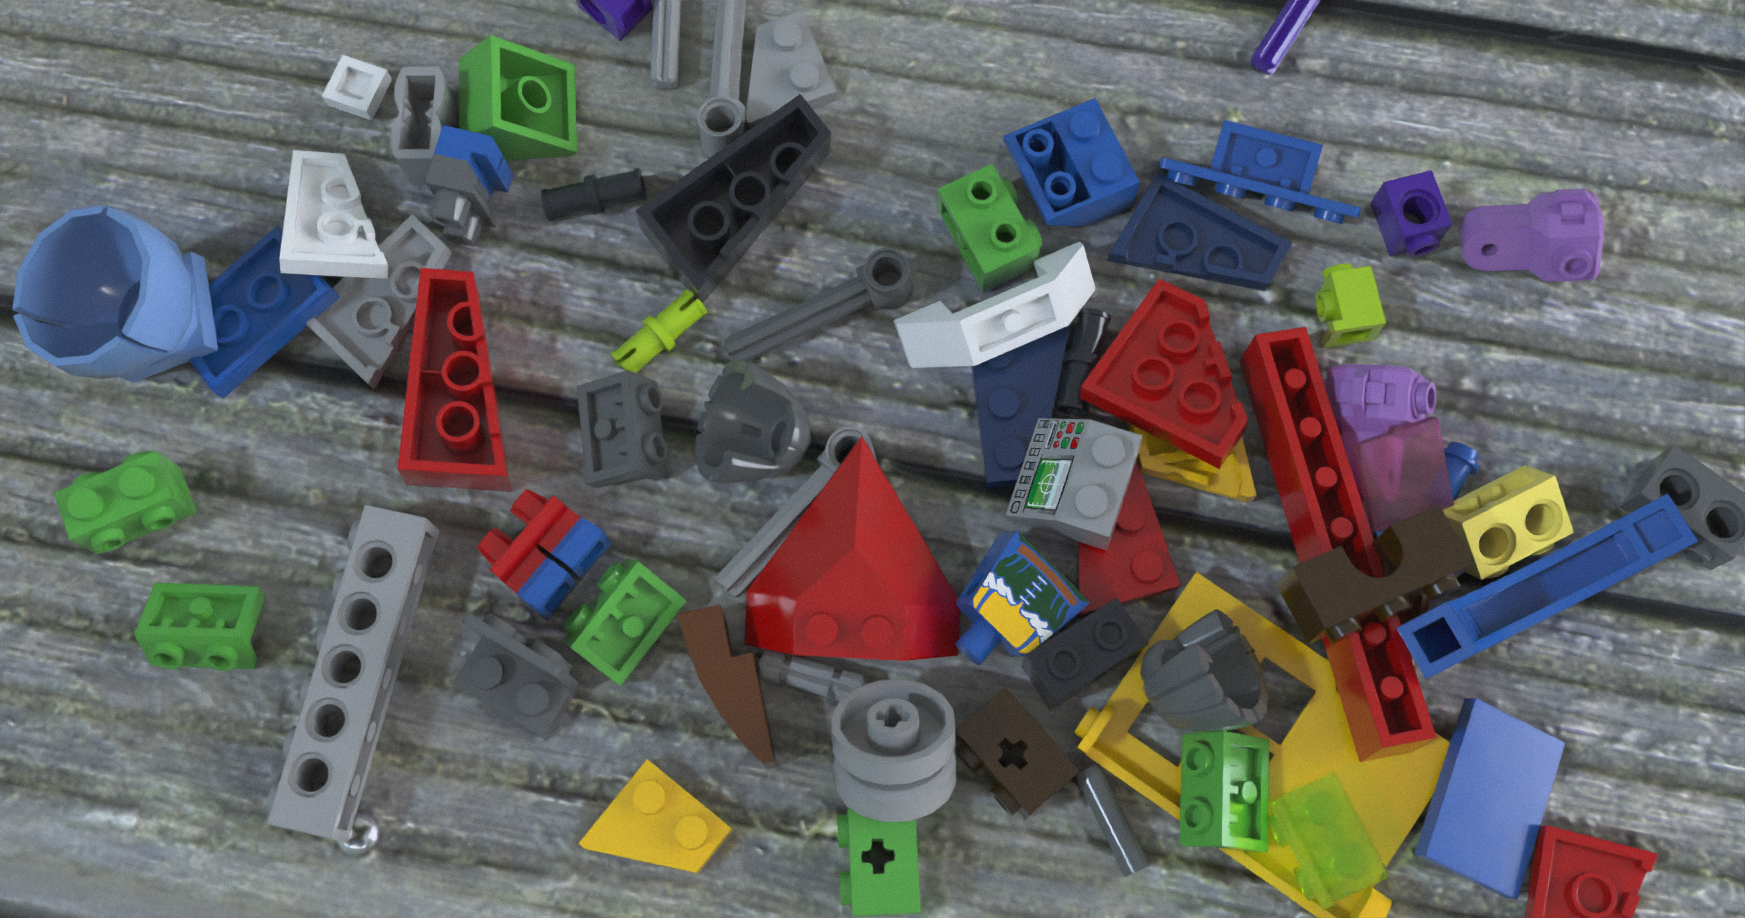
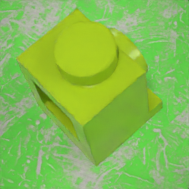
M1343 263L1325 269L1322 272L1324 283L1316 293L1315 300L1320 321H1326L1328 329L1320 339L1322 348L1373 341L1386 324L1372 266L1353 268L1352 264Z

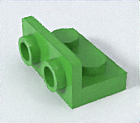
M629 558L622 564L618 561L614 562L605 571L597 583V587L601 591L588 607L585 604H581L570 615L563 627L568 633L561 641V643L576 652L619 686L624 683L687 601L639 561Z
M154 583L134 635L149 664L165 669H177L179 667L212 668L218 671L254 669L258 658L251 644V639L265 602V597L260 586Z
M1228 731L1184 734L1182 737L1180 844L1186 847H1216L1244 852H1268L1269 739Z

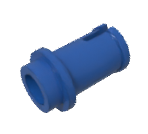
M1450 442L1447 448H1441L1437 454L1440 461L1425 489L1421 491L1420 499L1430 507L1436 505L1442 507L1456 500L1469 474H1476L1479 469L1477 463L1479 454L1474 449L1459 442Z

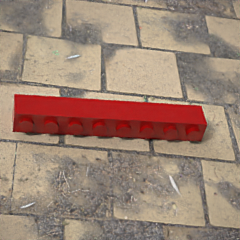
M1306 327L1256 334L1239 360L1299 562H1305L1342 546L1350 562L1358 571L1370 577L1383 578L1382 564L1379 555L1372 545L1374 539ZM1374 615L1360 622L1363 627L1361 631L1335 644H1331L1327 636L1322 638L1359 762L1411 753L1437 738L1409 649L1397 630V627L1401 626L1398 616L1381 623L1377 615Z

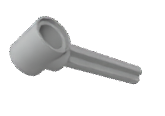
M717 0L709 98L701 103L697 113L702 149L709 158L744 134L745 106L739 101L746 0ZM718 127H728V128H730L729 130H727V131H725V132H715V131H713L714 129H716V128H718Z
M844 427L838 429L829 437L825 450L816 459L821 466L717 575V581L728 593L737 598L751 586L841 465L838 462V457L845 448L855 446L862 436L877 461L872 441L863 430L856 427Z

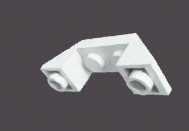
M1077 242L1033 261L1038 278L954 314L941 301H938L893 320L910 367L975 366L1068 326L1096 290L1083 244Z

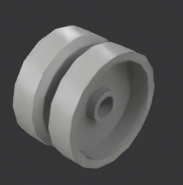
M905 679L878 680L857 687L840 699L831 715L836 791L847 807L866 818L882 822H904L932 814L949 800L956 785L954 710L943 694L923 683Z

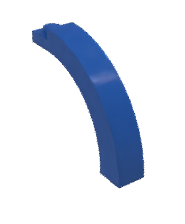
M1666 494L1524 568L1471 593L1437 606L1397 627V630L1425 679L1699 541L1669 494Z

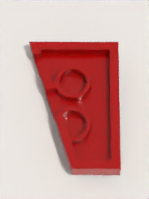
M1137 461L1108 550L1078 542V590L1090 603L1077 614V619L1087 617L1115 598H1118L1124 606L1178 590L1181 586Z

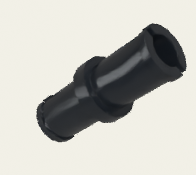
M636 168L633 171L597 178L595 174L584 176L583 182L552 189H541V198L547 219L552 221L556 218L587 211L597 215L604 213L605 207L637 200H647V192L642 172L639 168Z
M1082 308L1079 311V319L1071 350L1066 351L1063 358V365L1066 366L1059 400L1056 403V409L1074 416H1087L1089 412V402L1080 398V389L1101 359L1108 324L1111 321V316L1108 313L1093 308Z

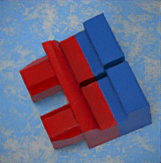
M526 489L513 503L510 510L515 517L527 525L513 541L495 527L481 540L477 549L492 565L489 570L547 621L578 584L567 571L553 560L551 561L544 553H548L582 580L612 543L604 531L587 519L581 518L555 496L547 500L545 497Z

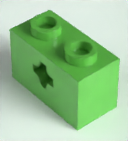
M847 807L848 814H837L838 847L849 848L850 871H840L841 906L852 905L853 917L920 914L916 819L904 822H882L863 817ZM883 842L885 852L894 853L895 859L885 863L884 873L874 874L872 864L862 862L863 854L872 852V843Z

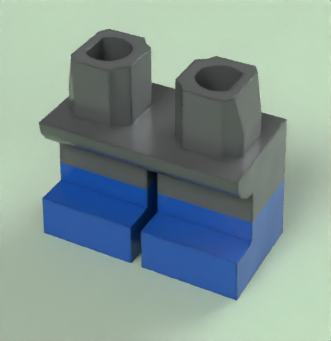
M443 125L425 179L426 185L435 196L429 216L434 222L445 226L443 235L447 240L476 247L482 225L496 228V219L488 207L494 189L508 192L514 174L505 158L502 157L503 155L492 136Z

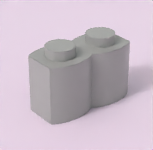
M403 67L395 83V103L400 113L392 125L390 145L395 159L411 184L426 185L425 179L442 126L446 125L457 128L459 108L456 98L439 67Z

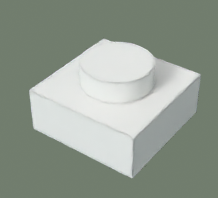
M342 55L322 94V98L330 107L372 121L392 78L386 69Z

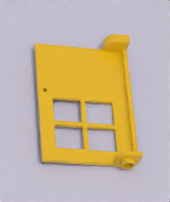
M1195 572L1148 641V645L1139 654L1101 712L1091 706L1073 732L1082 739L1076 748L1180 821L1181 762L1178 766H1175L1127 731L1148 702L1143 691L1144 684L1140 675L1146 651L1160 640L1168 639L1172 641L1183 630L1206 614L1216 609L1222 611L1233 621V626L1239 627L1240 634L1245 635L1252 650L1255 651L1253 654H1256L1260 664L1266 658L1313 690L1314 694L1280 745L1251 725L1236 729L1244 735L1269 739V752L1273 754L1269 760L1268 852L1219 849L1317 918H1386L1392 901L1373 887L1432 798L1450 742L1435 733L1437 738L1411 753L1359 762L1330 662Z

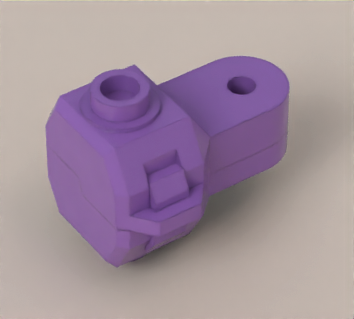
M1585 188L1539 192L1528 204L1477 207L1469 211L1460 222L1459 234L1463 258L1470 267L1476 270H1529L1543 281L1554 282L1594 280L1599 275L1604 241L1603 215L1598 196Z
M1366 364L1334 365L1328 369L1327 379H1323L1337 426L1342 431L1341 439L1361 501L1389 503L1393 499L1397 488L1401 440L1424 428L1425 414H1432L1435 409V385L1433 382H1428L1422 374L1408 367Z

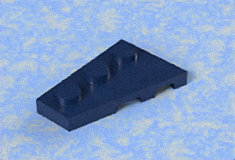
M1157 172L1111 249L1107 261L1266 291L1292 242Z
M1070 325L978 365L971 366L986 488L1016 485L1038 418L1051 419Z

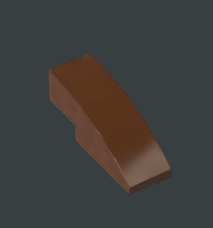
M721 605L678 613L686 648L699 680L718 713L744 747L766 769L778 767L760 677L758 675L757 662L753 653L733 656L726 615Z

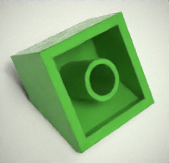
M490 35L459 58V129L492 136L503 155L502 157L506 161L573 156L577 153L575 64Z

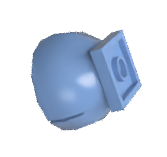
M104 205L70 210L38 234L17 271L12 310L19 313L13 317L26 348L72 376L97 379L120 377L131 382H137L189 362L190 358L202 357L218 351L205 258L193 252L181 255L175 242L131 212ZM35 320H39V321H43V322H47V323H51V324H55V325H50V324H46V323H41V322H37V321H35Z

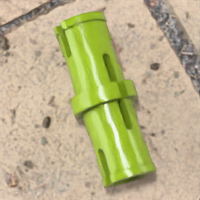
M686 288L677 299L657 316L649 315L642 321L644 327L609 355L620 369L623 368L624 371L629 370L637 373L663 350L666 352L671 351L676 346L674 340L702 316L707 315V309L698 298L694 300L695 294Z

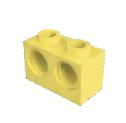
M1526 465L1441 507L1473 562V565L1465 572L1480 580L1498 577L1506 573L1510 565L1529 555L1545 553L1555 546V542L1574 533L1556 476ZM1485 532L1483 540L1479 544L1480 538L1482 534Z

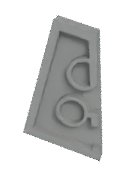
M413 214L378 245L388 264V279L343 277L333 287L340 298L317 318L314 316L306 322L308 327L373 390L376 388L415 319L420 268L443 269L452 254L448 247Z

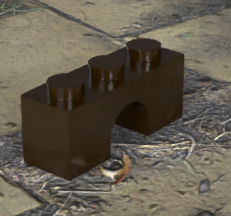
M1440 505L1390 525L1372 542L1383 564V578L1370 577L1358 571L1350 562L1342 546L1290 568L1276 583V586L1308 644L1326 636L1331 644L1338 643L1361 631L1363 627L1360 622L1377 615L1381 623L1388 621L1411 609L1412 606L1409 600L1425 594L1430 602L1460 587L1456 578L1470 568L1473 562Z

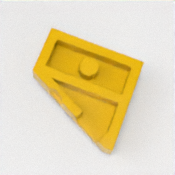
M1128 423L1130 432L1142 435L1137 458L1142 474L1241 502L1253 501L1257 496L1243 437L1240 438L1222 467L1218 469Z
M647 759L578 844L584 849L699 874L733 829Z

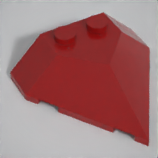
M862 436L747 590L744 644L803 656L895 661L958 656V648L955 645L959 640L960 609L956 605L958 596L951 584H949Z

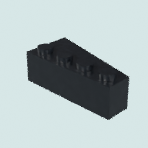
M799 94L636 210L640 230L685 288L695 294V297H693L695 300L698 298L702 303L706 301L826 158L830 150V130L803 96Z

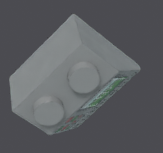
M1038 418L1005 518L1108 550L1139 455L1142 435L1090 419Z

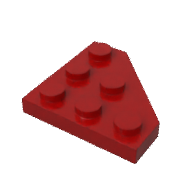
M1160 278L1086 378L1080 389L1081 399L1218 469L1222 467L1244 434L1248 421L1243 404L1238 402L1231 384L1232 374L1220 341L1216 342L1209 323L1210 314L1205 300Z

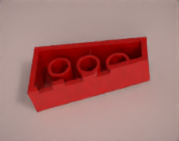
M420 268L397 468L406 485L512 492L480 293L474 272Z

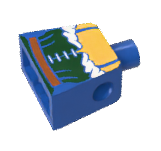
M1018 530L1003 532L995 539L957 599L956 605L973 624L955 645L962 654L976 665H981L997 646L1008 656L1023 657L1085 609L1090 601Z

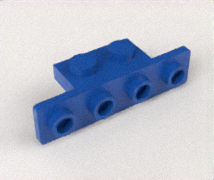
M1223 120L1209 169L1161 157L1158 166L1169 169L1167 178L1175 182L1195 186L1198 177L1216 181L1215 192L1241 199L1245 198L1247 190L1267 194L1264 201L1265 205L1292 212L1296 202L1314 206L1316 208L1313 217L1343 224L1346 215L1359 218L1361 211L1360 207L1309 195L1323 148L1322 144Z

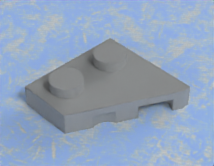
M802 10L756 27L745 116L748 130L799 94L803 96L812 109L837 101V91Z

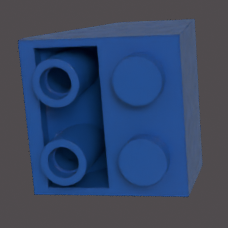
M1096 98L1003 136V141L1047 226L1088 227L1133 207L1140 181Z

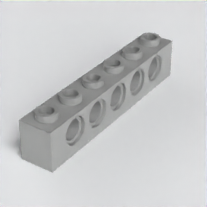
M365 505L361 519H356L353 522L348 537V547L351 550L345 570L342 569L338 572L333 584L332 597L335 603L329 621H325L322 624L317 635L316 649L319 655L313 673H309L306 676L301 687L300 703L303 707L297 726H293L289 730L284 742L283 755L287 759L280 780H276L273 783L267 797L266 809L270 813L267 824L348 842L440 531L427 518ZM392 556L390 571L383 577L373 578L375 564L381 558ZM376 607L377 616L375 622L365 630H358L357 621L360 614L367 608ZM359 658L361 662L359 675L353 681L343 683L342 670L350 660ZM342 710L345 716L344 726L338 734L329 737L326 733L327 720L333 713ZM325 763L328 768L327 782L321 789L313 791L310 786V775L317 766Z

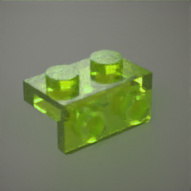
M1335 771L1282 795L1269 803L1273 814L1267 816V822L1276 841L1282 848L1290 845L1300 865L1294 868L1293 871L1302 892L1309 901L1317 898L1323 910L1333 906L1336 901L1389 878L1390 874Z

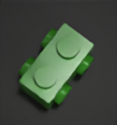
M993 164L938 188L937 211L982 293L1034 269L1033 261L1038 259L1040 247H1042V238L1035 223L1031 219L1024 220L1016 206L1019 204V200L1013 184L1007 177L1001 179Z
M143 451L132 454L122 461V465L102 473L92 472L81 475L72 481L71 486L54 492L69 540L96 554L115 550L131 540L153 531L170 527L175 522L197 513L181 467L158 451Z

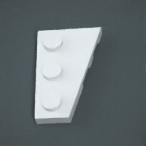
M293 150L279 258L281 273L388 279L387 261L383 252H380L375 240V230L363 209L361 194L345 154Z

